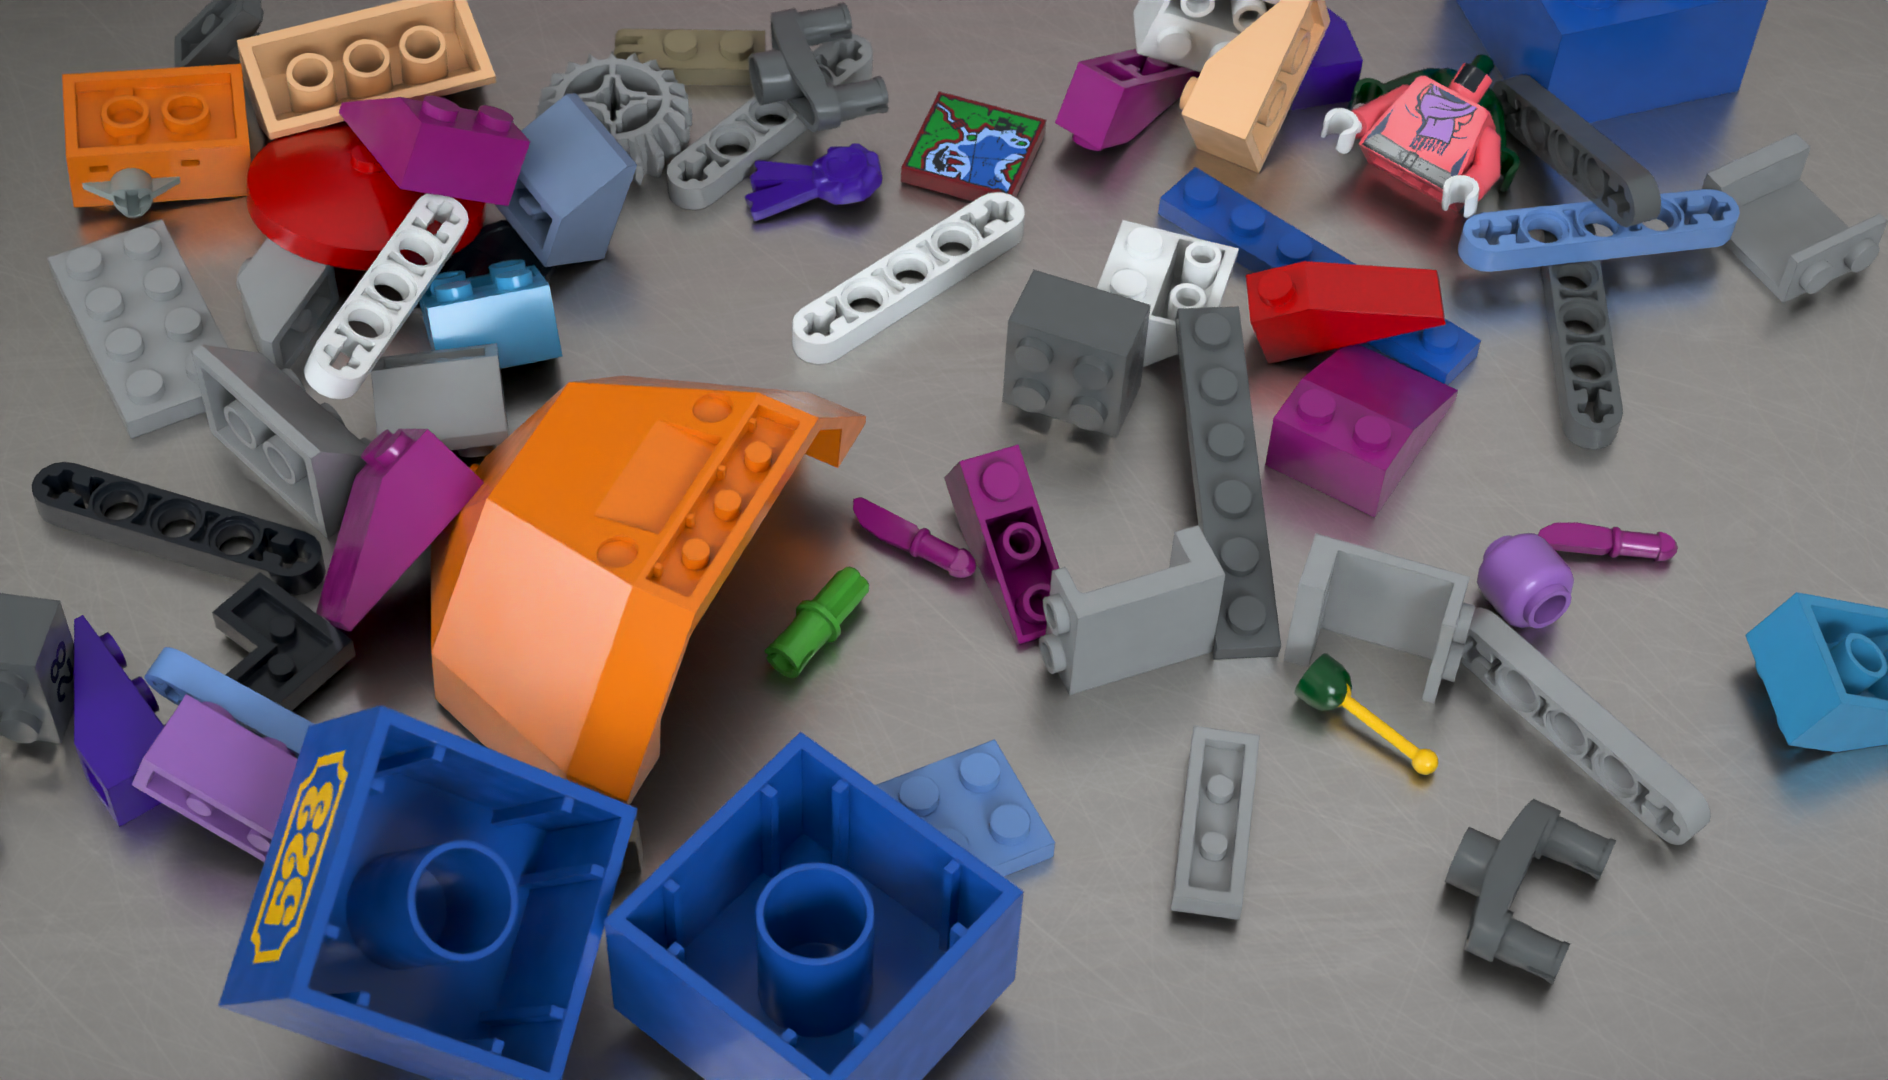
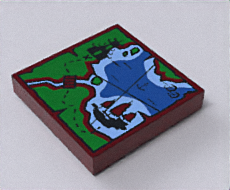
M939 91L901 167V182L970 201H975L981 196L997 192L1017 197L1045 136L1046 120Z

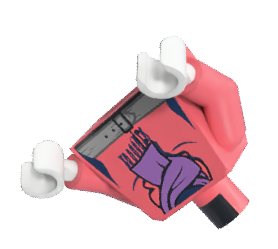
M1463 63L1448 88L1427 76L1421 75L1411 85L1403 84L1352 111L1344 108H1335L1330 110L1325 116L1320 137L1325 138L1329 134H1340L1336 146L1337 151L1343 154L1349 153L1353 147L1354 140L1362 138L1359 146L1368 163L1442 203V210L1446 211L1449 207L1459 213L1465 204L1464 217L1469 219L1472 215H1476L1478 201L1484 197L1500 178L1501 138L1495 131L1496 126L1491 113L1478 105L1491 85L1492 79L1482 70L1471 64Z

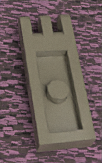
M621 29L615 34L614 45L616 48L614 49V54L617 59H627L633 53H636L642 64L656 59L661 71L673 70L675 79L678 83L684 85L752 86L749 74L750 54L766 51V31Z

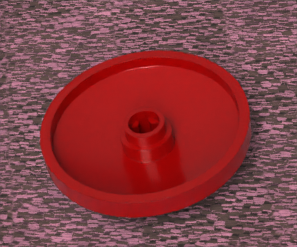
M346 121L276 138L256 154L247 174V208L253 222L265 236L280 247L305 259L352 270L367 271L418 199L424 194H428L400 189ZM454 198L467 211L469 221L456 249L451 255L465 248L479 234L486 219L487 203ZM434 220L433 223L428 225L426 230L435 236L442 223ZM406 249L400 250L402 256L409 262L416 265H427L426 260L419 253Z

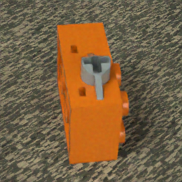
M242 64L62 74L66 160L74 208L115 205L126 217L138 218L149 210L152 202L247 196V174L251 164Z

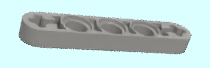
M852 34V38L847 40L840 39L825 42L813 51L825 81L832 83L833 86L868 80L872 76L873 49L871 44L859 35ZM754 96L678 154L668 164L667 188L670 200L675 205L690 210L703 209L710 206L756 170L755 161H768L808 128L796 115L787 100L760 105ZM775 114L784 117L786 121L780 125L768 126L760 123L758 119L764 115ZM729 144L741 145L747 149L745 153L739 156H726L718 150Z
M1479 607L1475 609L1460 660L1465 667L1666 842L1682 845L1710 822L1711 812L1709 805L1702 793L1689 780L1500 617L1485 608Z

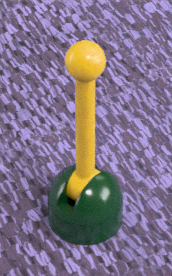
M1324 653L1317 658L1302 676L1295 688L1294 694L1306 704L1320 711L1333 710L1343 706L1412 760V766L1416 772L1422 775H1429L1437 769L1439 761L1434 751L1427 748L1419 749L1351 697L1352 682L1350 674L1342 664L1329 654Z

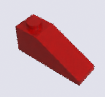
M1303 261L1246 275L1250 323L1268 364L1446 325L1437 270Z

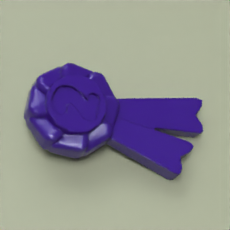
M853 143L849 147L832 146L827 150V154L815 160L812 166L759 160L755 161L756 172L750 177L753 192L744 197L747 206L750 208L753 221L762 220L817 197L835 205L860 202L870 197L881 186L883 180L881 164L876 152L869 151L858 143Z

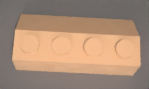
M400 0L237 40L243 80L258 124L270 140L345 121L339 114L342 102L395 97L423 101L424 97L428 95L442 97L496 83V75L467 0Z

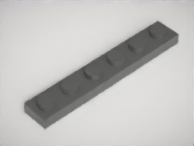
M1239 306L1178 308L1175 326L1198 525L1225 573L1213 645L1214 659L1278 657L1281 649V639Z

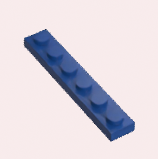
M1194 167L1160 197L1159 215L1198 239L1238 248L1236 262L1253 273L1303 261L1355 264L1197 167ZM1445 319L1446 325L1366 343L1400 364L1449 385L1477 357L1481 340Z

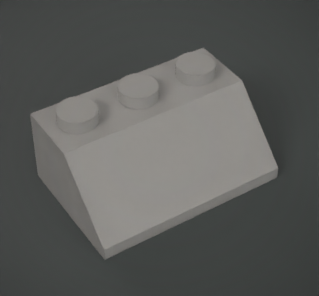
M202 344L192 350L191 353L211 433L327 539L338 532L342 524L355 476L367 464L361 458V455L372 441L365 437L359 440L345 427L342 418L330 404L324 402L320 405L306 393L302 382L294 372L288 368L280 370L262 353Z

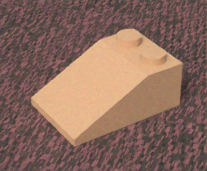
M1280 0L1207 60L1198 78L1192 76L1189 79L1181 95L1179 107L1183 110L1181 113L1197 149L1254 172H1260L1330 23L1325 0Z

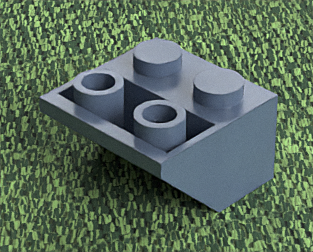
M576 93L566 94L521 130L531 142L509 206L495 204L545 267L604 259L637 167L634 160Z

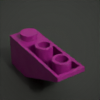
M1018 444L959 461L944 479L963 537L1016 644L1020 645L1040 639L1041 636L1046 635L1047 621L1043 609V599L1050 596L1052 570L1059 569V565Z

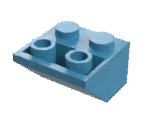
M524 260L498 262L489 266L490 274L466 278L464 271L440 273L419 301L431 351L497 343L500 369L563 357L550 285L535 265L525 267Z

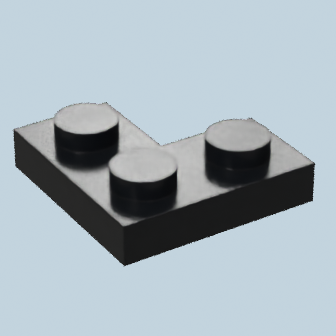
M261 572L212 612L216 628L250 653L225 675L290 711L295 709L356 655L351 638Z

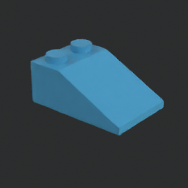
M1796 592L1745 635L1755 659L1757 673L1764 682L1777 715V724L1784 734L1788 745L1831 752L1888 745L1887 608Z

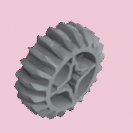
M612 51L608 59L597 60L589 54L586 64L579 65L574 62H568L565 74H552L549 86L541 89L536 118L566 94L576 93L637 164L632 181L639 186L645 174L661 178L664 165L668 166L673 158L684 151L690 140L692 109L689 108L688 94L685 92L684 84L678 83L673 70L661 71L656 59L642 64L636 53H633L627 59H617Z

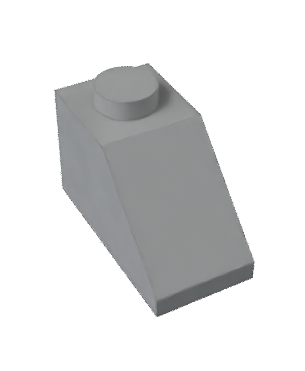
M267 238L253 258H247L243 262L238 272L237 289L240 291L246 321L258 352L265 355L280 370L284 368L290 369L339 300L333 266L295 255Z

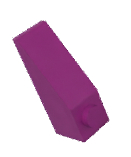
M1137 48L1079 61L1055 123L1073 133L1072 139L1074 142L1090 150L1102 151L1105 148L1127 143L1181 97L1189 79L1192 76L1198 78L1201 72L1137 54Z

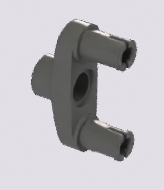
M844 2L838 3L835 6L802 12L792 8L771 13L772 50L750 54L748 62L752 88L760 105L787 100L796 115L812 132L839 128L842 121L888 112V92L881 76L833 86L832 83L825 81L810 46L825 42L852 38V20L849 9Z
M1533 799L1519 813L1501 841L1468 827L1450 865L1445 882L1477 896L1466 935V951L1490 962L1497 958L1512 966L1520 967L1540 976L1553 984L1571 943L1562 942L1512 918L1514 912L1509 909L1533 857L1540 860L1541 856L1544 855L1590 874L1594 879L1599 880L1616 840L1608 839L1587 830L1577 823L1559 816L1561 810Z

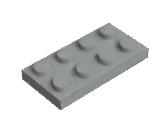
M163 219L47 258L56 284L131 439L206 412L191 351L201 344L223 348L229 347Z

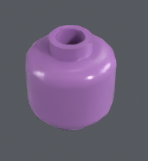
M1524 533L1500 537L1489 545L1483 555V562L1479 567L1477 584L1482 595L1506 623L1517 628H1543L1558 620L1568 609L1572 599L1571 593L1574 577L1570 567L1546 539L1535 533Z

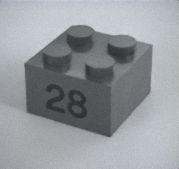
M1033 270L1008 320L1002 402L1018 406L1028 412H1037L1075 424L1085 430H1095L1117 437L1141 386L1151 305Z
M0 593V736H5L19 743H32L37 740L62 744L74 711V642L61 602L59 600Z

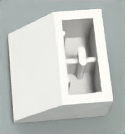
M1139 0L1133 11L1137 54L1201 72L1207 60L1280 0Z
M1125 220L1122 221L1097 289L1151 305L1143 367L1179 354L1175 326L1178 308L1220 307L1238 256V248Z

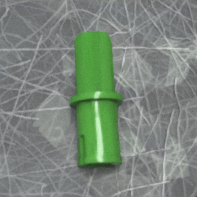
M848 566L843 570L837 571L812 601L802 600L796 607V617L790 625L765 649V653L768 654L766 658L770 665L780 674L789 678H796L813 655L826 642H834L841 634L840 624L869 592L868 581L860 575L857 569Z

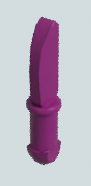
M863 497L853 499V511L861 526L879 540L910 552V555L915 558L920 556L949 571L950 576L966 578L975 572L977 566L975 558L965 548L959 549L935 537L927 528L919 530L917 525Z
M1578 522L1553 523L1540 529L1537 534L1546 539L1555 551L1593 555L1609 554L1612 558L1621 555L1654 559V561H1666L1675 556L1678 550L1677 542L1667 533L1657 532V534L1623 531L1619 527L1610 529L1608 527Z

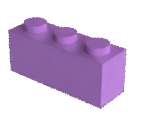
M186 694L143 757L132 786L265 862L298 759L286 747L287 745L271 737L261 738L237 724L233 716L223 707L212 702H200Z

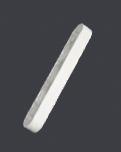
M1001 192L981 196L801 308L795 314L792 321V345L794 352L799 358L808 363L827 364L835 361L1015 247L1021 241L1024 233L1025 210L1023 204L1016 197ZM957 242L967 246L969 251L962 255L952 256L945 254L939 248L946 243ZM904 270H915L922 273L926 278L915 284H907L897 280L895 275ZM859 298H869L875 300L881 306L872 312L863 313L852 309L849 304ZM830 331V335L825 337L824 335Z
M429 193L424 194L418 199L319 337L304 368L307 382L319 394L333 399H345L351 397L359 390L456 249L469 221L467 211L456 199ZM434 220L442 223L435 236L426 230L428 225L433 223ZM406 249L419 253L424 257L427 265H416L409 262L402 256L400 250ZM375 285H387L394 288L400 293L403 300L392 301L384 298L377 292ZM361 321L374 328L378 337L368 338L357 334L352 330L349 322ZM340 352L350 357L346 366L342 367L341 370H337L332 365Z

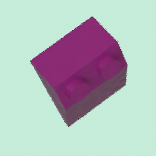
M432 95L425 96L423 101L395 97L342 102L339 110L342 118L400 189L509 206L531 141L513 123L514 118L508 112L488 105L479 106L478 111L459 108L450 100Z
M1359 344L1340 348L1301 379L1274 416L1265 466L1375 518L1455 401L1458 390Z
M386 429L368 445L361 455V458L367 464L355 476L316 610L319 616L334 627L351 632L462 510L484 483L429 429H398L394 434Z

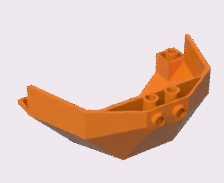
M614 376L568 382L488 454L480 465L474 463L469 467L484 481L483 485L430 544L431 654L435 699L485 747L630 805L660 757L661 717L695 627L804 454L839 468L866 424V416L810 392L634 376Z

